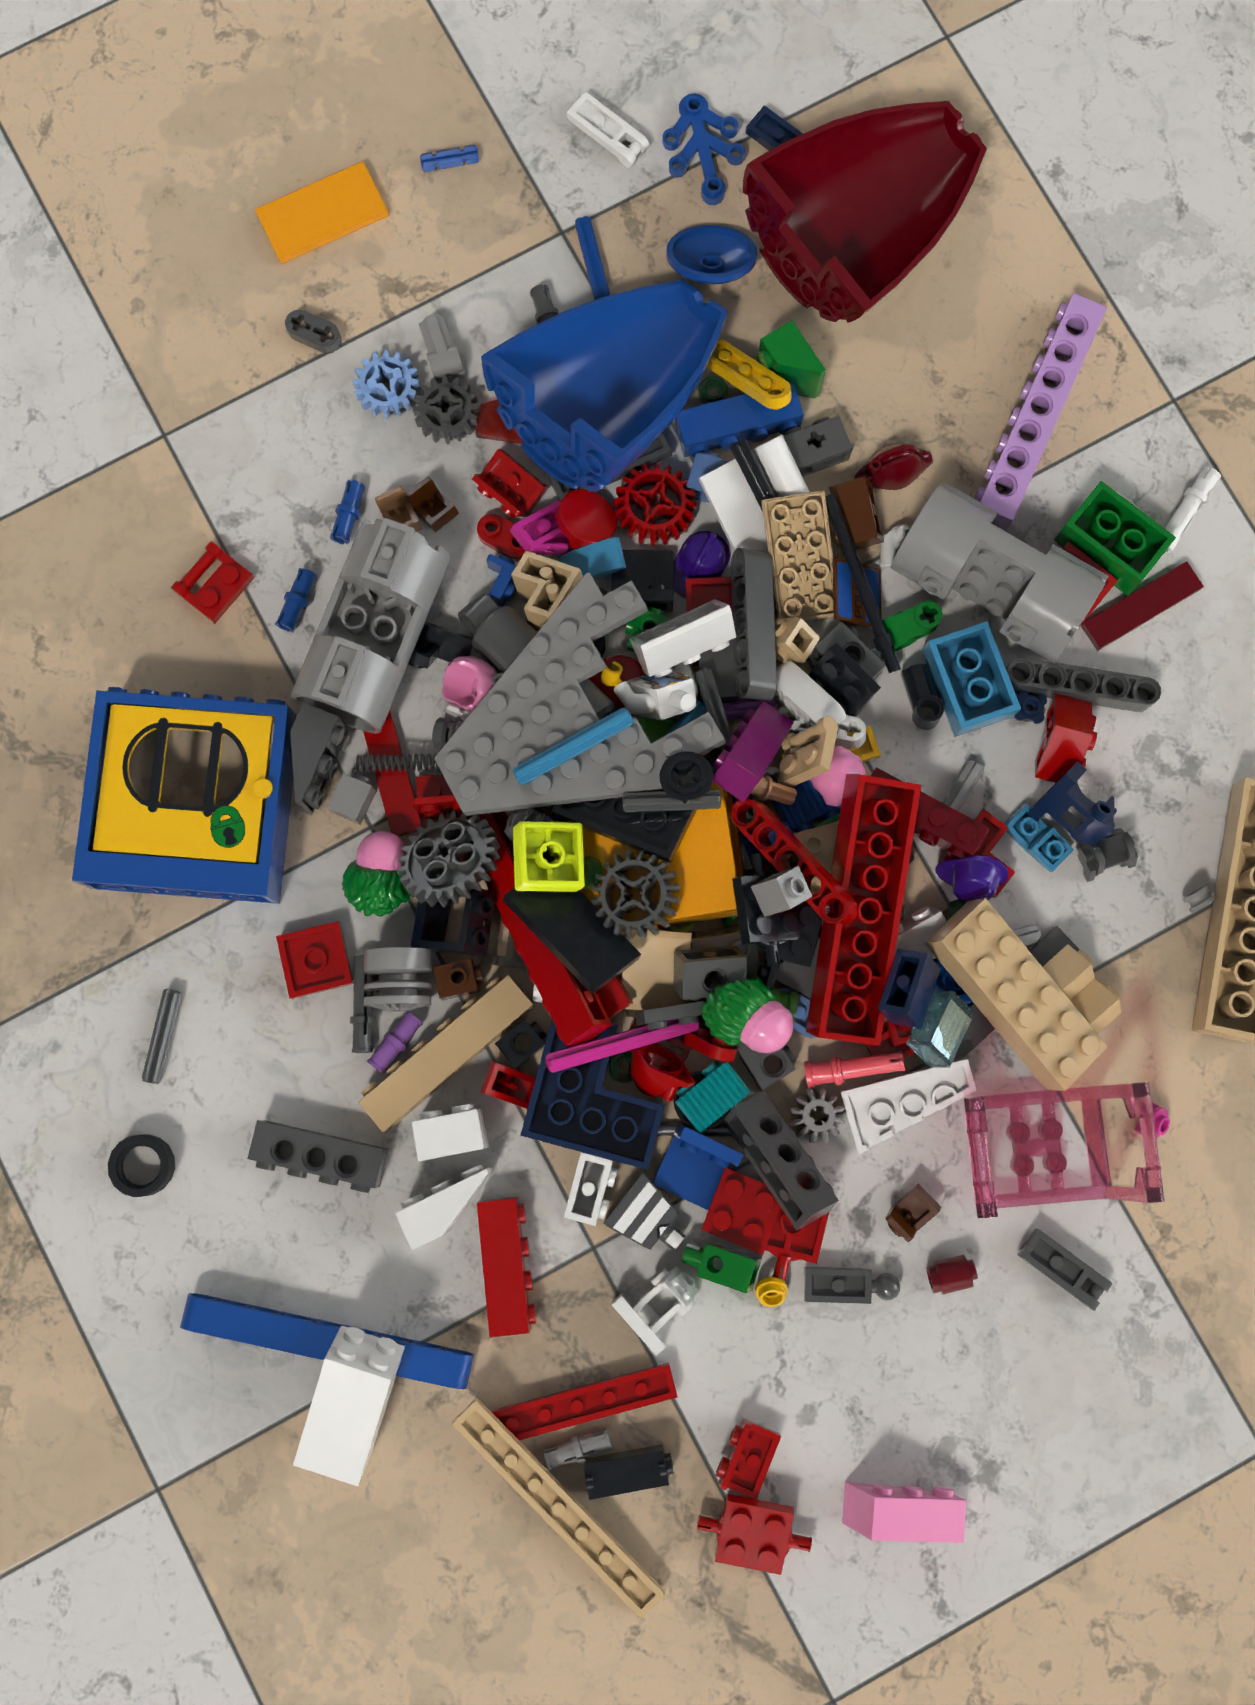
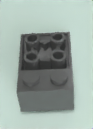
M303 702L290 730L295 803L307 814L312 815L314 810H318L324 801L325 792H323L327 780L331 781L338 766L335 761L339 752H344L347 748L350 735L348 734V728L339 716Z

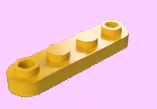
M718 339L707 368L767 408L777 410L790 403L792 396L791 385L788 381L727 341Z

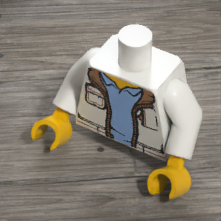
M612 662L610 669L607 667L602 671V683L615 687L613 691L632 715L664 720L684 712H690L697 705L696 697L698 696L699 688L689 664L684 665L681 662L675 665V668L671 667V673L660 678H655L654 675L651 677L644 675L624 682L620 679L623 668L618 662Z

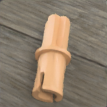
M764 776L750 794L757 796L761 801L770 799L786 805H792L795 802L797 791L794 788L773 782L770 776Z

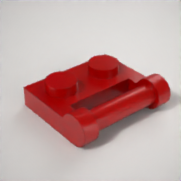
M210 541L205 547L206 552L180 582L175 581L170 588L216 624L255 577L220 547ZM216 559L222 564L195 595L189 591L210 565Z

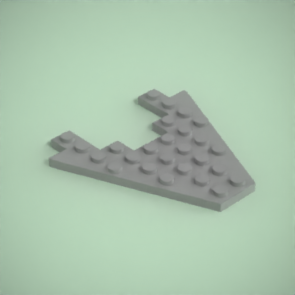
M590 572L585 574L435 756L434 759L465 816L623 797L624 793L663 791L659 775L663 763L670 756L683 751H691L703 756L726 743L709 712L653 743H650L638 720L634 717L633 725L529 783L525 785L518 783L513 774L515 767L600 721L579 683L607 668L593 641L648 611L632 580L603 596ZM693 770L687 775L678 774L681 777L680 787L687 781L695 782L692 778Z

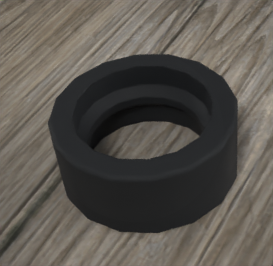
M150 1134L133 1135L120 1141L111 1151L108 1160V1176L113 1186L122 1194L131 1197L150 1196L163 1190L172 1180L175 1170V1156L170 1146L160 1137ZM138 1146H146L153 1149L160 1159L161 1168L158 1176L146 1185H137L130 1182L123 1172L125 1156L130 1150Z

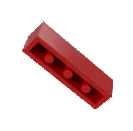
M518 1197L477 1202L489 1338L528 1334L531 1331V1324H536L535 1304H529L528 1291L533 1290V1279L531 1270L525 1271L524 1257H530L528 1237H522L521 1224L526 1223L525 1204H519Z

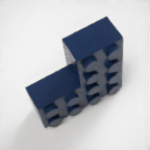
M552 1020L520 1136L648 1170L665 1105L602 1089L611 1056L551 1073L546 1065V1055L572 1047L565 1046L564 1042L558 1037L556 1026ZM612 1023V1026L590 1041L617 1034L619 1025Z

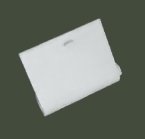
M782 434L752 449L776 497L810 492ZM736 459L699 477L698 480L733 551L737 548L768 552L763 512Z

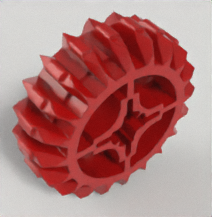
M658 462L654 464V470H649L647 464L644 463L642 465V473L633 468L631 470L632 479L624 476L622 478L623 486L616 488V495L618 497L614 499V507L618 509L615 511V517L622 519L619 523L622 530L629 528V538L639 534L638 542L640 544H643L646 538H650L651 546L654 547L656 545V539H661L662 543L666 546L669 535L677 541L680 537L679 531L686 533L689 529L687 522L694 521L695 515L692 512L696 510L697 503L692 500L695 498L696 493L694 490H686L689 479L681 481L683 475L681 470L673 475L671 474L672 467L670 464L663 471L660 470ZM655 485L651 490H642L646 486ZM667 488L677 496L680 506L675 505L674 501L666 497ZM660 495V504H657L650 514V505H653ZM630 502L636 504L637 508L645 513L644 521H641L634 515L630 508ZM659 519H669L668 522L662 524H655V522Z

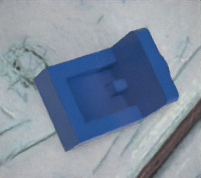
M489 554L486 559L488 568L499 573L489 596L497 606L503 607L506 600L511 601L517 591L511 576L516 567L515 562L504 555L495 557Z

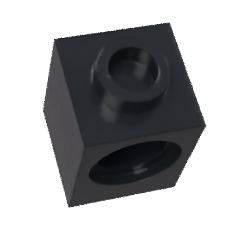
M524 1019L499 1039L495 1045L514 1069L517 1070L544 1048L545 1042L543 1039L547 1035L536 1021L529 1024ZM523 1033L529 1034L532 1038V1046L525 1052L518 1051L515 1047V1039Z

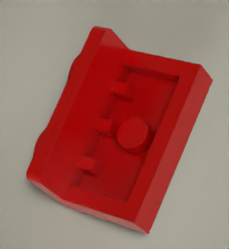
M497 449L481 474H474L472 480L479 485L477 490L487 498L492 499L494 497L502 504L500 506L501 510L513 518L516 516L528 517L548 488L545 483L503 449Z
M743 1418L741 1426L735 1424L728 1444L732 1445L728 1458L724 1456L721 1458L715 1476L719 1477V1487L724 1490L729 1488L749 1498L757 1499L780 1442L781 1434Z

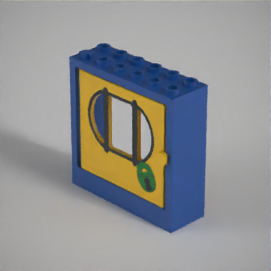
M108 687V691L96 690L72 881L96 890L280 904L294 781L290 730L297 715L288 705H285V701L278 699H267L266 703H255L252 698L240 696L235 697L234 701L222 700L221 696L204 694L203 698H191L190 694L184 692H171V696L159 695L157 691L141 689L139 694L127 693V689L120 687ZM273 724H274V733H273L271 760H270V768H269V777H268V780H267V771H268V762H269V753H270L272 726H273ZM157 729L149 799L145 801L132 785L129 763L134 748L139 741L148 733ZM171 729L212 732L204 804L201 807L160 803L168 735ZM228 735L237 744L241 752L243 775L235 793L224 803L215 806L223 736ZM264 798H266L265 813H264V822H263V830H262V839H261V848H260V857H259V865H258V864H257V859H258V850H259V842H260V833H261L263 806H264Z

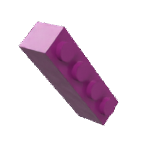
M762 701L756 710L750 707L713 764L717 768L713 775V782L744 803L761 780L794 722L765 701Z

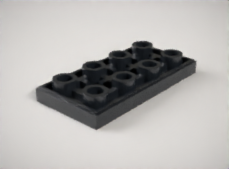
M513 888L503 897L506 905L592 995L638 961L641 953L623 934L618 936L613 933L614 925L609 928L603 926L606 917L599 918L596 916L595 913L598 909L580 890L577 892L516 891Z

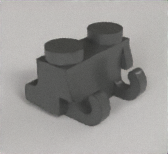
M1122 828L1113 830L1109 837L1100 840L1094 847L1084 842H1079L1076 845L1078 858L1083 866V874L1087 882L1093 881L1095 876L1102 874L1105 869L1117 865L1132 868L1137 863L1138 854L1134 847V841L1128 832H1124Z

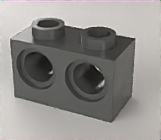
M745 1044L735 1045L738 1047V1056L760 1091L796 1070L792 1064L796 1061V1058L787 1045L770 1054L753 1051ZM769 1055L776 1056L780 1060L781 1067L776 1074H770L764 1069V1059Z

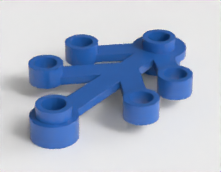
M688 94L680 101V118L674 127L665 130L662 136L664 148L673 151L679 147L680 138L690 124L692 126V137L681 153L673 156L669 161V173L676 178L684 176L687 165L698 151L705 180L701 187L702 200L706 204L717 205L724 199L725 184L716 176L710 149L727 158V161L734 166L743 163L745 149L741 144L734 143L729 145L705 130L704 122L720 130L724 138L731 139L738 133V121L731 116L722 118L708 109V102L703 96ZM690 106H697L698 108L691 109ZM727 125H731L734 127V129L727 130L724 127ZM669 137H674L676 141L669 142L666 139ZM738 152L741 156L733 157L731 153ZM675 164H681L683 167L681 169H675L673 166ZM716 186L718 189L710 190L708 187Z

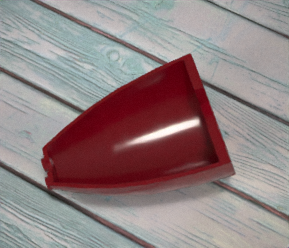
M949 101L910 103L871 109L839 118L788 140L747 164L743 177V193L748 195L750 207L745 212L750 229L758 233L763 247L759 250L773 274L783 287L806 309L811 306L819 311L821 318L831 322H837L841 319L849 323L857 320L898 286L935 247L954 220L975 180L987 147L974 132L968 133L964 130L962 114Z

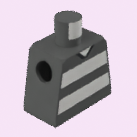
M644 1173L640 1174L603 1223L649 1250L652 1249L658 1240H661L674 1251L686 1236L671 1224L678 1215V1211Z

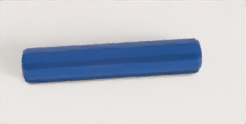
M588 216L579 217L575 220V227L594 300L609 296L610 291L591 218Z

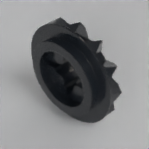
M683 751L670 756L663 763L660 770L659 778L662 790L672 800H680L685 804L691 800L699 801L701 796L710 791L713 781V770L710 763L702 755L691 751ZM693 770L692 778L695 782L687 781L680 787L681 777L678 774L687 775Z

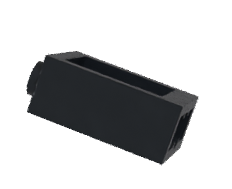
M474 888L470 890L471 898H466L459 943L444 942L451 899L448 900L446 907H442L439 901L433 907L427 901L422 904L418 901L411 948L430 949L433 953L486 957L497 892L485 889L478 891Z

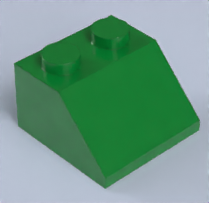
M792 320L760 339L757 362L786 381H794L798 395L814 399L820 395L826 369Z

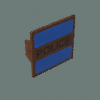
M833 558L834 619L839 620L838 623L842 622L845 625L871 627L847 561ZM861 564L882 618L881 569Z

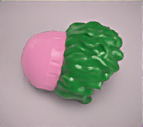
M378 831L367 835L357 848L356 860L347 866L343 874V882L341 884L344 896L348 898V903L352 904L357 912L363 910L365 916L375 914L378 917H382L385 914L392 913L394 909L399 907L401 902L406 903L410 900L411 895L400 882L402 877L397 871L402 866L398 858L405 856L401 848L406 846V844L399 836L391 832Z
M752 977L751 980L745 979L743 982L736 980L733 983L728 982L725 985L716 986L715 993L709 992L707 994V1002L701 1008L703 1012L702 1017L710 1029V1034L719 1040H723L730 1046L745 1044L753 1051L770 1054L783 1048L793 1033V1017L791 1012L776 1000L769 987L763 985L759 977Z

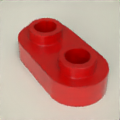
M492 513L483 516L477 524V533L480 541L496 552L515 562H519L525 550L522 546H513L516 538L510 532V529L514 523L498 514ZM494 524L498 527L494 532L487 531L489 525Z
M699 1025L697 1031L685 1034L683 1039L685 1045L710 1058L725 1062L735 1061L738 1047L735 1045L730 1046L723 1040H719L711 1035L710 1029L707 1026Z

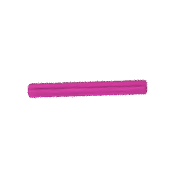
M679 1019L667 1021L668 1027L648 1030V1026L645 1025L548 1053L546 1055V1065L551 1073H555L695 1032L699 1029V1022L679 1025Z

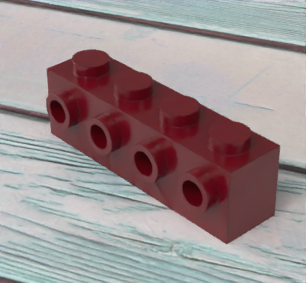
M877 767L871 774L873 777L901 781ZM921 791L914 833L919 835V839L930 846L935 847L937 845L946 850L947 854L953 859L978 855L988 839L990 828Z

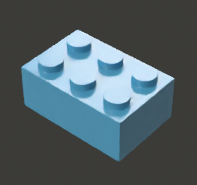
M988 621L927 642L922 653L928 664L939 698L944 703V711L954 737L1013 718L1021 710Z

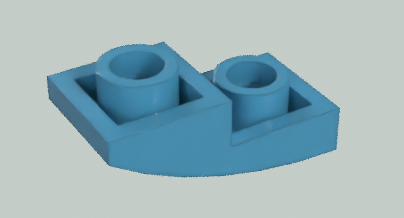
M619 537L599 541L558 556L559 562L581 569L583 577L589 572L593 578L605 577L626 568Z
M1023 804L1004 823L1009 827L1006 832L1049 872H1053L1074 849L1054 827H1048L1041 819L1036 822L1027 814L1031 810L1030 806Z

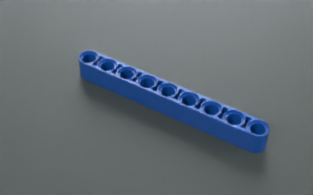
M188 1293L180 1328L191 1332L324 1360L340 1327L345 1326L349 1328L352 1326L209 1295ZM361 1329L366 1334L378 1338H390L397 1344L405 1346L396 1376L454 1389H467L474 1354L459 1349Z

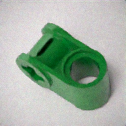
M924 601L883 620L887 633H891L895 645L892 646L894 652L913 644L936 630L943 616L942 609L937 603ZM923 613L926 617L930 615L933 617L930 623L928 620L922 621L920 619Z

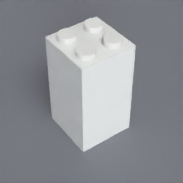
M340 1327L324 1359L293 1466L359 1486L374 1449L405 1346L397 1344L390 1338H378L366 1334L356 1327Z

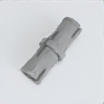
M604 1428L582 1437L578 1435L572 1436L570 1441L545 1448L543 1451L549 1471L576 1461L579 1464L583 1463L585 1458L613 1450L608 1429Z

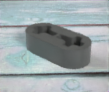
M294 310L287 315L285 327L293 340L327 354L337 351L341 346L340 332L332 322L303 310ZM304 321L307 329L300 327L298 331H296L294 324L300 325L301 322ZM331 333L333 339H327L324 343L319 334L327 336Z

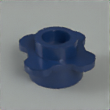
M1020 691L1016 696L1021 710L1014 718L1018 721L1040 724L1045 718L1043 707L1047 703L1046 696L1043 694L1031 695L1027 691ZM1032 705L1033 709L1029 710L1027 706Z

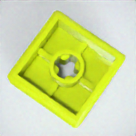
M520 821L513 827L516 891L577 892L584 888L583 828L581 823ZM547 850L549 856H554L555 858L551 863H548L547 859L543 858V853Z

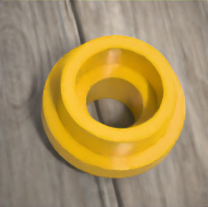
M773 1276L765 1277L755 1286L756 1297L766 1307L781 1305L788 1293L786 1282Z

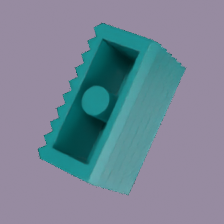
M716 1060L701 1072L705 1076L703 1080L696 1085L687 1088L682 1087L676 1093L679 1099L675 1101V1104L698 1133L704 1131L751 1093L728 1062L720 1065Z

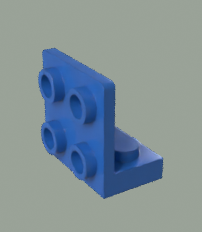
M678 1124L652 1183L661 1189L709 1210L724 1169H730L732 1164L739 1167L744 1154Z

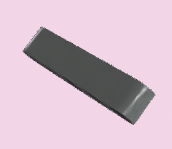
M737 548L732 555L730 566L732 616L736 632V638L733 639L735 690L739 698L770 701L777 690L771 555L765 551Z
M1024 657L1012 660L1006 667L1015 693L1027 691L1031 695L1043 694L1046 698L1052 699L1054 694L1057 693L1091 702L1092 705L1134 712L1147 710L1161 696L1159 683L1150 677L1062 663L1054 664L1049 661ZM1012 670H1020L1024 674L1025 680H1016L1012 675ZM1043 674L1051 675L1055 679L1056 685H1047L1043 680ZM1074 679L1082 680L1086 684V691L1076 688ZM1106 684H1111L1117 689V696L1110 695L1107 692ZM1137 689H1142L1148 694V701L1139 698Z

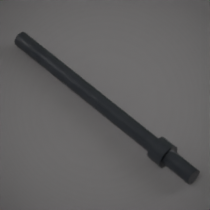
M835 493L825 496L827 511L874 632L875 639L873 641L877 651H881L889 674L896 672L901 668L892 647L895 645L891 633L886 631Z

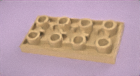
M825 490L762 499L761 504L767 548L772 559L773 593L777 619L798 617L808 621L834 617L833 554Z

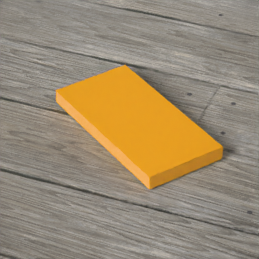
M363 161L255 209L280 264L286 263L389 216L388 210Z

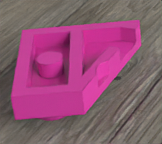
M559 500L512 526L510 532L525 551L538 555H563L575 550L569 545L568 539L561 532L554 518V512L560 503Z

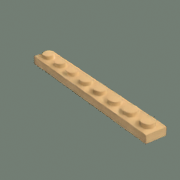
M477 1397L452 1421L451 1425L640 1619L665 1596V1590Z

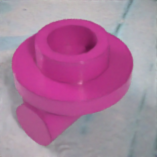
M1149 1101L1134 1130L1152 1139L1164 1135L1170 1126L1168 1111Z

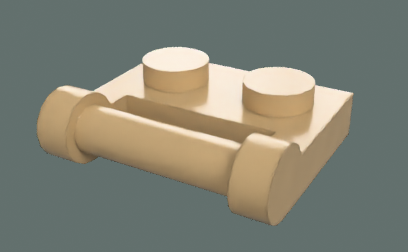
M823 717L818 720L816 725L804 731L786 735L781 744L784 749V756L780 763L779 784L794 787L830 771L838 730L837 722L833 717ZM819 738L818 741L801 748L802 745Z

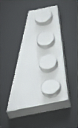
M965 1057L840 1090L858 1155L869 1150L868 1148L891 1138L908 1126L922 1121L923 1118L938 1110L940 1111L975 1092L976 1086L968 1058Z

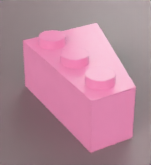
M845 1482L842 1523L871 1541L964 1543L966 1500L954 1495L953 1489L936 1486L933 1487L932 1491L909 1485L893 1487L879 1484Z

